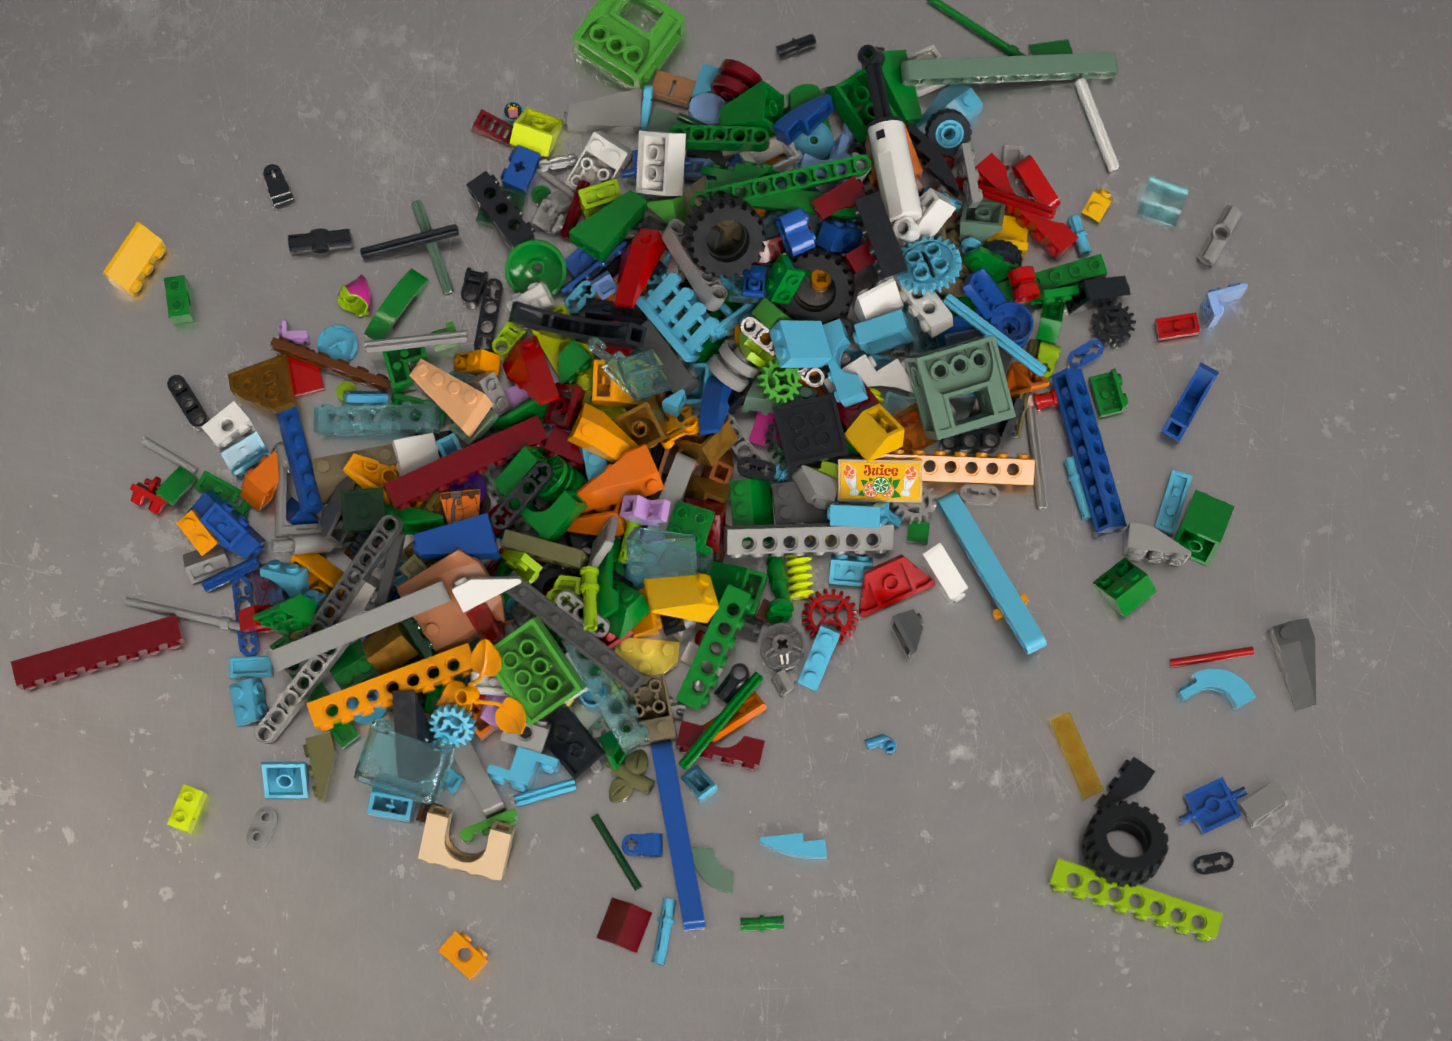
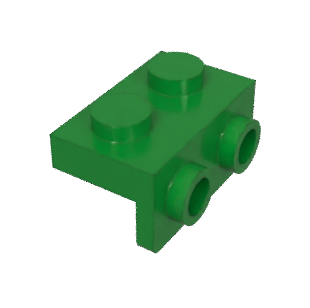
M786 254L779 255L777 261L773 264L769 276L765 279V290L771 302L789 304L805 275L803 269L793 267Z
M1116 368L1111 369L1108 373L1089 377L1099 418L1123 413L1127 407L1126 405H1128V398L1126 393L1122 392L1121 386L1123 381L1121 374H1117Z

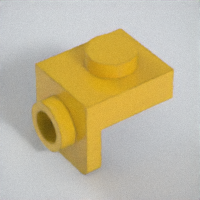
M1100 188V190L1095 189L1082 213L1100 222L1114 198L1111 197L1109 191Z

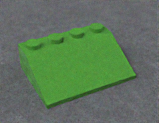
M539 616L532 618L494 645L502 661L501 669L495 676L509 697L515 698L521 703L529 726L587 687Z

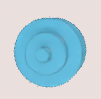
M780 463L777 466L775 465L776 476L774 479L777 480V483L789 482L790 479L787 477L789 474L787 472L788 469H781Z

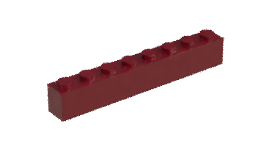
M538 415L389 481L383 484V489L393 510L399 509L403 511L411 507L410 503L417 500L423 502L431 497L430 494L437 491L440 494L449 490V486L457 483L461 485L469 481L468 477L472 475L481 476L487 473L488 468L492 466L498 468L508 463L507 460L512 457L515 458L524 446L536 447L537 450L543 448L548 440V436Z
M173 615L11 661L16 686L24 689V691L35 689L38 684L44 683L49 685L56 683L59 678L65 677V679L77 677V673L80 672L92 673L98 671V667L101 666L113 667L122 660L134 661L139 659L140 655H155L165 648L169 650L181 647V644L186 643L180 618L177 615Z

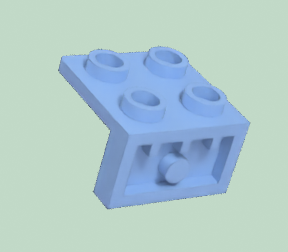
M1240 282L1228 285V288L1225 289L1217 287L1208 291L1200 305L1207 328L1214 327L1218 323L1224 312L1222 303L1234 301L1243 296L1248 288L1247 283L1240 284Z

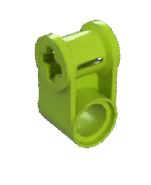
M507 321L492 343L493 353L501 356L500 361L506 360L516 342L523 340L528 331L526 329L522 330L515 324ZM503 345L506 346L507 349L503 352H499L496 350L497 347Z
M1041 341L1036 359L1047 367L1043 376L1049 381L1057 363L1061 347Z

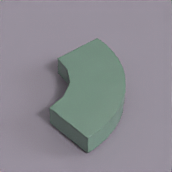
M692 847L694 865L702 879L716 890L732 894L734 871L726 870L718 864L713 848Z

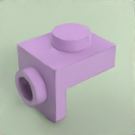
M282 320V326H279L278 329L279 337L290 340L291 344L296 346L299 344H310V336L307 330L289 331L287 320Z

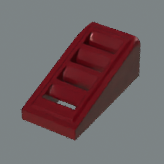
M481 109L471 130L509 146L513 125ZM483 119L486 120L484 127L480 125ZM490 123H493L492 130H488ZM497 127H502L499 134H496ZM505 129L509 130L506 138H503L502 135Z

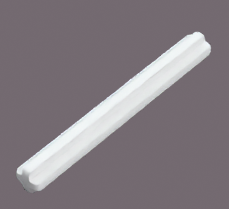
M1084 78L1075 81V87L1109 172L1116 171L1119 168V164L1087 82Z

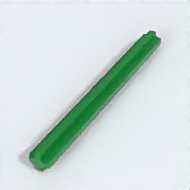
M753 673L679 761L680 767L688 770L763 681V677L759 673Z

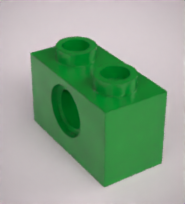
M185 275L164 278L168 316L172 323L178 324L194 321L190 287Z

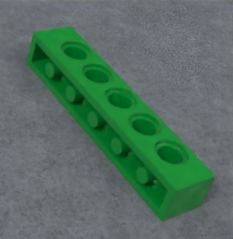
M733 583L727 585L719 603V608L710 622L675 700L696 710H700L702 706H707L711 697L708 695L711 687L715 688L719 680L717 672L719 668H724L728 657L725 656L728 648L732 650L737 638L734 635L737 629L741 631L746 619L743 616L746 610L750 611L755 601L752 599L754 593ZM731 603H736L739 606L738 614L730 613L729 605ZM726 622L730 625L731 630L728 634L721 632V623ZM713 642L721 644L722 650L720 653H715L712 650L711 645ZM704 661L712 663L713 670L711 672H706L703 669ZM696 680L703 682V691H697L694 688Z

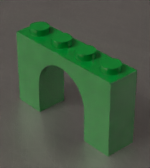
M524 446L493 482L503 497L507 498L536 464L548 462L536 447ZM527 483L524 486L526 494H530L531 483ZM565 490L549 509L540 511L531 502L522 512L526 524L538 532L537 535L540 539L557 542L588 505L575 491ZM513 499L511 507L514 510L520 508V500Z

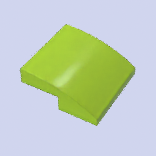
M617 179L578 190L585 220L622 196Z

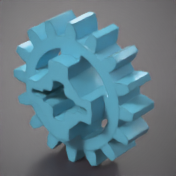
M448 702L444 707L439 705L437 710H434L429 721V724L432 725L430 731L436 732L433 737H440L441 744L446 741L448 742V747H451L452 743L459 747L461 743L466 745L473 738L477 728L474 726L476 719H470L472 712L466 713L465 706L460 709L458 704L455 703L451 707Z

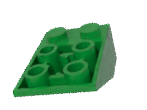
M707 560L703 574L710 575L718 604L727 585L733 583L754 593L752 599L755 601L750 611L746 610L744 615L755 619L768 574L741 566ZM731 603L729 610L739 613V606L736 603Z

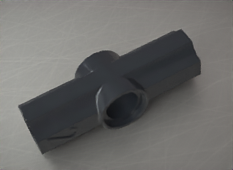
M320 228L311 230L310 233L288 235L290 254L304 252L324 254L328 253L331 249L352 247L350 228L331 231Z

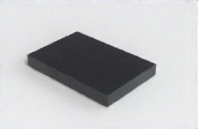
M563 704L546 719L547 723L551 724V728L545 745L559 759L560 763L575 780L605 754V750L566 704Z

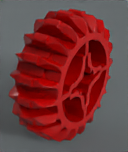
M823 589V596H821L819 591H816L817 599L812 596L809 597V601L812 604L804 603V607L808 610H803L801 615L807 617L802 619V624H809L804 627L805 632L812 630L809 634L810 638L817 635L822 624L838 629L841 632L839 637L841 643L844 642L843 635L848 638L851 637V633L848 630H856V627L851 623H858V619L852 617L858 615V610H851L856 604L855 602L848 604L850 596H846L843 599V591H840L837 596L835 595L836 589H832L831 594H828L827 589ZM832 601L838 603V605L836 604L834 607L829 608L821 603ZM815 608L819 611L818 613L822 616V619L819 621V624L817 626L814 624L812 618V613ZM843 608L847 614L845 626L841 624V620L838 618V614ZM835 612V615H834V617H833V619H835V621L832 620V619H829L828 621H827V620L825 621V619H826V615H825V614H826V613H827L828 615H831V614H833V613Z

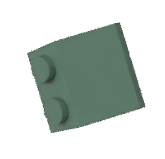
M964 199L959 242L973 237L982 243L1002 230L1006 204L982 200L977 208L968 209L966 199Z

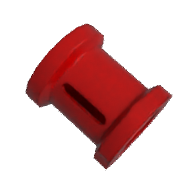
M1050 389V392L1042 394L1033 393V401L1037 411L1050 406L1058 407L1057 395L1054 389Z

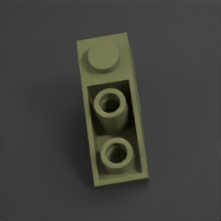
M331 732L305 738L306 744L303 745L305 756L309 757L311 765H308L310 778L314 777L315 786H312L315 799L319 798L321 803L326 801L338 757L334 737Z

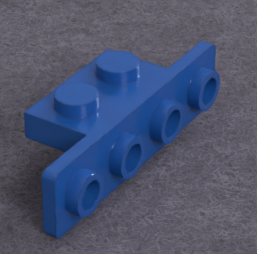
M622 241L604 263L580 248L575 250L565 258L567 270L573 278L563 285L558 292L560 294L565 292L567 294L571 293L577 287L576 283L580 280H588L593 275V270L597 267L600 270L609 263L608 259L611 256L617 257L623 253V247L627 245V242Z

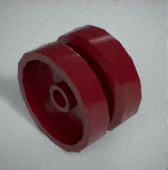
M725 59L719 67V74L712 80L710 88L717 96H720L729 103L761 82L762 78L754 69L746 64L733 59Z

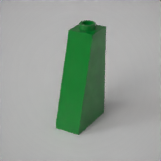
M906 50L882 51L885 55L882 71L889 103L897 116L903 119L906 128L911 123L916 126V123L923 119L915 86H904L901 78L900 63L908 60Z
M629 190L569 231L570 242L604 263L641 220L646 210L648 211L646 198L640 193L636 194Z

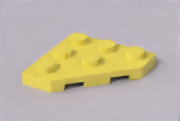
M626 638L616 645L615 653L645 677L665 674L678 665L680 642ZM612 678L610 699L625 700L623 686Z

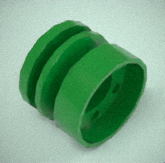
M554 456L547 459V464L553 468L554 475L538 496L550 505H553L565 490L576 492L588 480L561 457ZM546 468V469H541V470L539 471V472L541 473L540 476H539L538 478H535V477H534V479H533V480H535L539 485H540L541 482H540L538 479H539L542 475L545 476V477L547 476V474H548V473L546 472L547 468ZM532 483V484H531V487H532V491L534 492L535 486H534V484Z

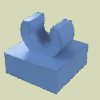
M608 271L590 281L602 300L616 291L617 284Z

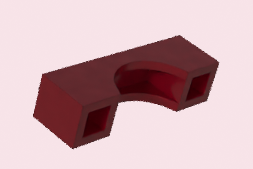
M686 721L681 722L676 742V748L680 749V753L686 754L704 733L703 726ZM743 736L736 745L727 748L717 747L709 743L700 754V758L712 760L714 757L721 759V763L733 765V762L742 764L741 767L744 769L754 770V767L759 768L765 740Z

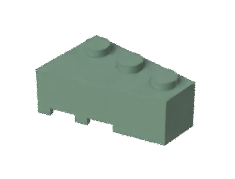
M756 376L745 398L742 412L748 413L751 410L761 412V415L773 414L772 408L774 406L815 398L818 391L802 385V387L796 388L799 394L793 395L794 400H787V403L783 404L779 401V403L774 404L772 399L765 400L766 393L760 394L763 388L757 386L761 379H758ZM781 390L777 394L783 395L786 392Z

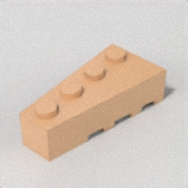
M423 359L419 360L409 375L469 438H471L493 405L486 394Z

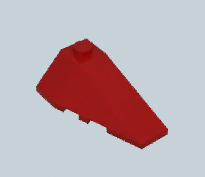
M640 228L629 240L621 255L614 298L615 306L633 308L666 249L659 230Z
M537 335L517 341L502 364L507 379L514 381L519 389H524L528 396L539 405L560 399Z

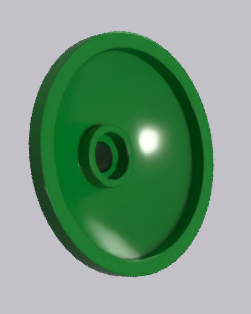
M539 239L526 240L517 245L509 253L505 263V276L509 286L515 293L521 292L522 294L528 291L527 287L538 282L545 284L553 296L562 288L567 275L566 261L560 250L553 244ZM534 264H540L541 268L535 269Z

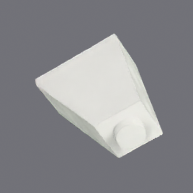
M941 543L922 555L920 564L935 582V585L949 603L952 601L957 603L966 596L965 592L968 587Z

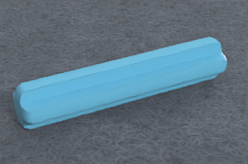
M571 778L514 795V801L516 806H521L576 790V783Z

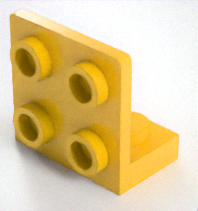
M1004 215L1002 230L985 240V244L995 239L1010 241L1018 247L1024 259L1028 249V229L1026 227L1021 228L1016 222V217Z

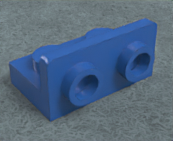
M223 500L215 502L199 520L229 549L234 548L240 539L252 529L248 519L238 515L234 511L232 504Z

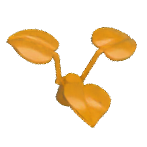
M487 639L480 641L471 655L472 670L480 673V676L473 682L468 683V686L457 680L450 682L436 705L444 707L449 702L451 707H453L457 703L460 709L463 706L466 707V713L471 712L473 703L475 705H495L500 707L495 712V721L502 731L520 735L523 733L526 725L524 708L515 698L508 697L503 701V704L501 702L478 699L480 692L475 687V684L482 680L485 675L488 677L497 675L502 663L500 654L494 645Z

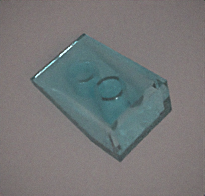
M635 527L626 538L628 576L654 579L697 574L695 535Z

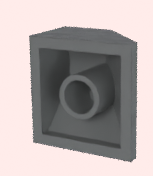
M914 609L892 616L890 622L909 661L913 660L923 631L922 625L925 624L920 613L916 614Z

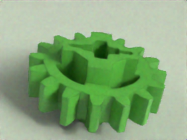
M775 358L772 359V362H765L766 367H760L762 374L757 375V378L761 379L757 386L763 388L760 394L766 393L765 400L772 399L774 404L779 403V401L783 404L787 403V400H794L793 395L799 394L796 388L802 387V384L798 383V379H801L802 376L796 374L799 368H782L779 371H774V368L780 367L778 359ZM781 390L786 392L783 395L777 394Z

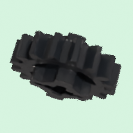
M1111 301L1109 306L1104 302L1102 309L1096 308V314H1092L1091 317L1094 321L1091 322L1090 327L1095 328L1092 334L1099 335L1098 341L1104 339V345L1111 342L1112 346L1115 347L1117 341L1122 345L1124 338L1126 340L1131 338L1130 334H1133L1135 331L1131 326H1134L1136 321L1131 320L1134 313L1128 314V306L1123 309L1122 302L1115 306L1114 301ZM1100 319L1103 323V329L1100 327ZM1123 319L1126 321V328L1123 324ZM1116 322L1117 324L1111 326L1109 323Z

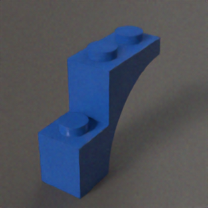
M1202 362L1199 364L1164 425L1162 433L1180 442L1218 376V371Z

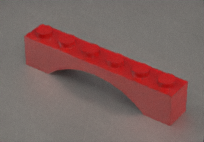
M990 153L975 166L979 173L978 183L1015 194L1007 176L1006 166L993 153ZM1005 205V212L1016 217L1017 224L1021 228L1026 227L1035 242H1039L1045 248L1047 254L1056 260L1069 251L1079 238L1064 223L1051 221L1039 215Z

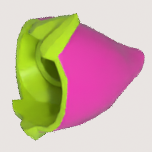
M360 275L347 285H342L337 296L339 306L350 313H354L356 316L369 315L368 308L371 291L366 277Z

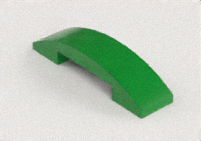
M411 268L383 301L364 335L372 340L387 339L393 330V325L412 299L419 295L429 279Z
M618 539L614 540L611 550L598 566L597 584L599 585V591L596 596L599 613L604 619L619 609V592L613 589V561L618 559L620 554V540Z

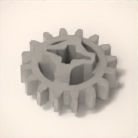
M926 482L923 483L922 503L893 502L891 508H897L895 515H902L901 521L907 518L909 524L913 520L920 524L922 519L926 522L929 516L933 515V509L937 506V503L933 501H935L937 496L931 495L933 488L927 489Z

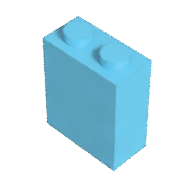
M780 320L769 330L780 368H822L832 359L821 321Z

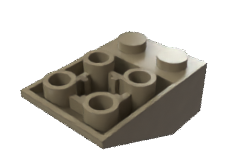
M664 674L646 677L633 695L623 687L633 744L636 747L678 738Z

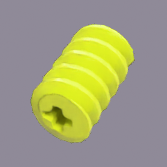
M805 555L786 556L785 559L790 560L786 562V567L790 568L786 571V575L790 576L787 583L791 585L788 587V592L792 593L790 594L791 600L808 599L809 595L814 593V590H810L808 587L814 585V582L807 581L808 578L813 577V574L807 573V570L812 569V565H807L806 562L812 560V557Z

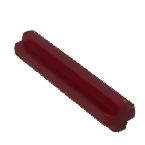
M578 181L560 236L566 239H570L569 231L576 226L582 209L578 190L589 187L590 183L588 181Z

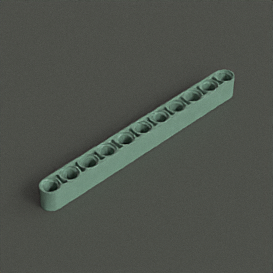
M1112 52L907 60L900 63L902 84L904 86L1076 80L1081 78L1102 79L1112 78L1119 74L1117 57Z

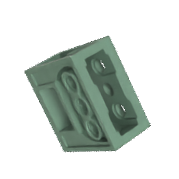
M980 335L904 358L926 439L940 440L1016 417L995 335ZM976 391L981 413L954 421L949 399Z

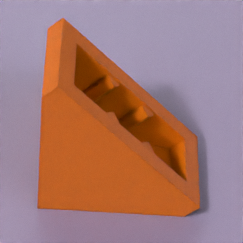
M1019 361L1011 363L1006 377L1011 396L1037 391L1049 386V381L1044 376L1038 377Z

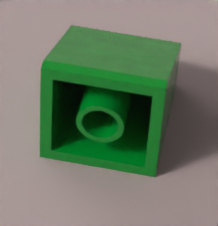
M761 81L721 107L719 124L720 126L763 127L768 131L769 137L775 136L772 125L784 116L785 96L767 82ZM742 136L737 137V138H739V139H741V140L744 139V137H742Z
M1195 490L1173 540L1191 551L1190 559L1208 566L1222 541L1235 506Z

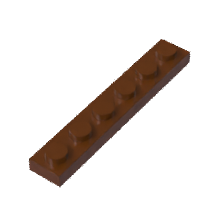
M273 337L270 343L272 351L280 354L285 353L288 357L388 393L391 387V381L383 374L377 373L374 375L369 373L368 369L361 366L355 368L350 366L345 360L329 358L330 356L324 352L319 351L315 353L310 351V348L305 345L299 344L296 346L291 344V341L286 338Z

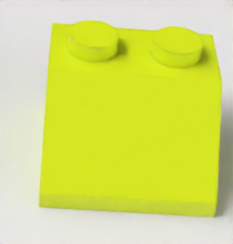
M526 107L514 122L509 144L514 145L516 148L519 145L540 153L541 157H548L555 147L563 127V120Z

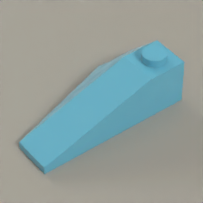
M951 84L938 94L922 115L923 119L916 123V127L925 135L927 120L931 118L933 113L935 114L940 109L944 110V108L956 109L957 112L960 111L969 121L981 113L983 103L969 86L965 84ZM946 129L944 131V136H947L948 134L953 132V129ZM912 141V144L916 151L917 144Z

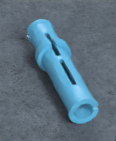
M1074 456L1066 458L1064 462L1069 475L1068 481L1072 484L1082 520L1091 518Z
M668 898L662 899L660 917L657 918L659 925L652 963L663 965L666 964L671 926L675 921L673 915L676 900Z

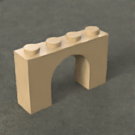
M432 804L427 813L418 859H422L430 864H441L448 869H460L471 875L486 876L490 880H502L506 872L515 826L494 821L489 832L486 848L475 854L464 853L452 844L449 837L453 809Z

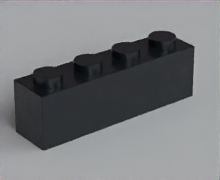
M879 191L856 199V206L853 209L857 219L861 218L864 225L860 226L864 238L869 237L871 245L868 246L871 257L876 256L878 265H875L878 276H883L886 281L908 273L906 262Z

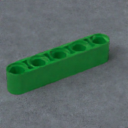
M678 124L669 129V132L686 134L685 150L763 152L770 147L768 131L763 127ZM698 135L704 136L701 140H695V137ZM717 136H724L720 141L715 140ZM739 136L744 137L742 141L735 140ZM759 137L765 138L762 142H757L755 140Z

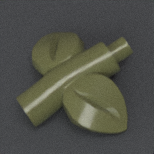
M640 749L630 753L625 759V763H621L617 771H613L609 761H607L605 767L611 769V774L617 777L612 781L609 788L611 802L615 803L626 800L631 795L633 788L647 794L652 790L655 781L641 775L647 769L649 763L644 750Z

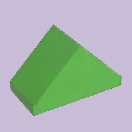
M683 196L657 198L647 203V206L667 224L672 219H679L685 224L687 214Z
M766 297L751 312L768 329H771L780 320L794 321Z

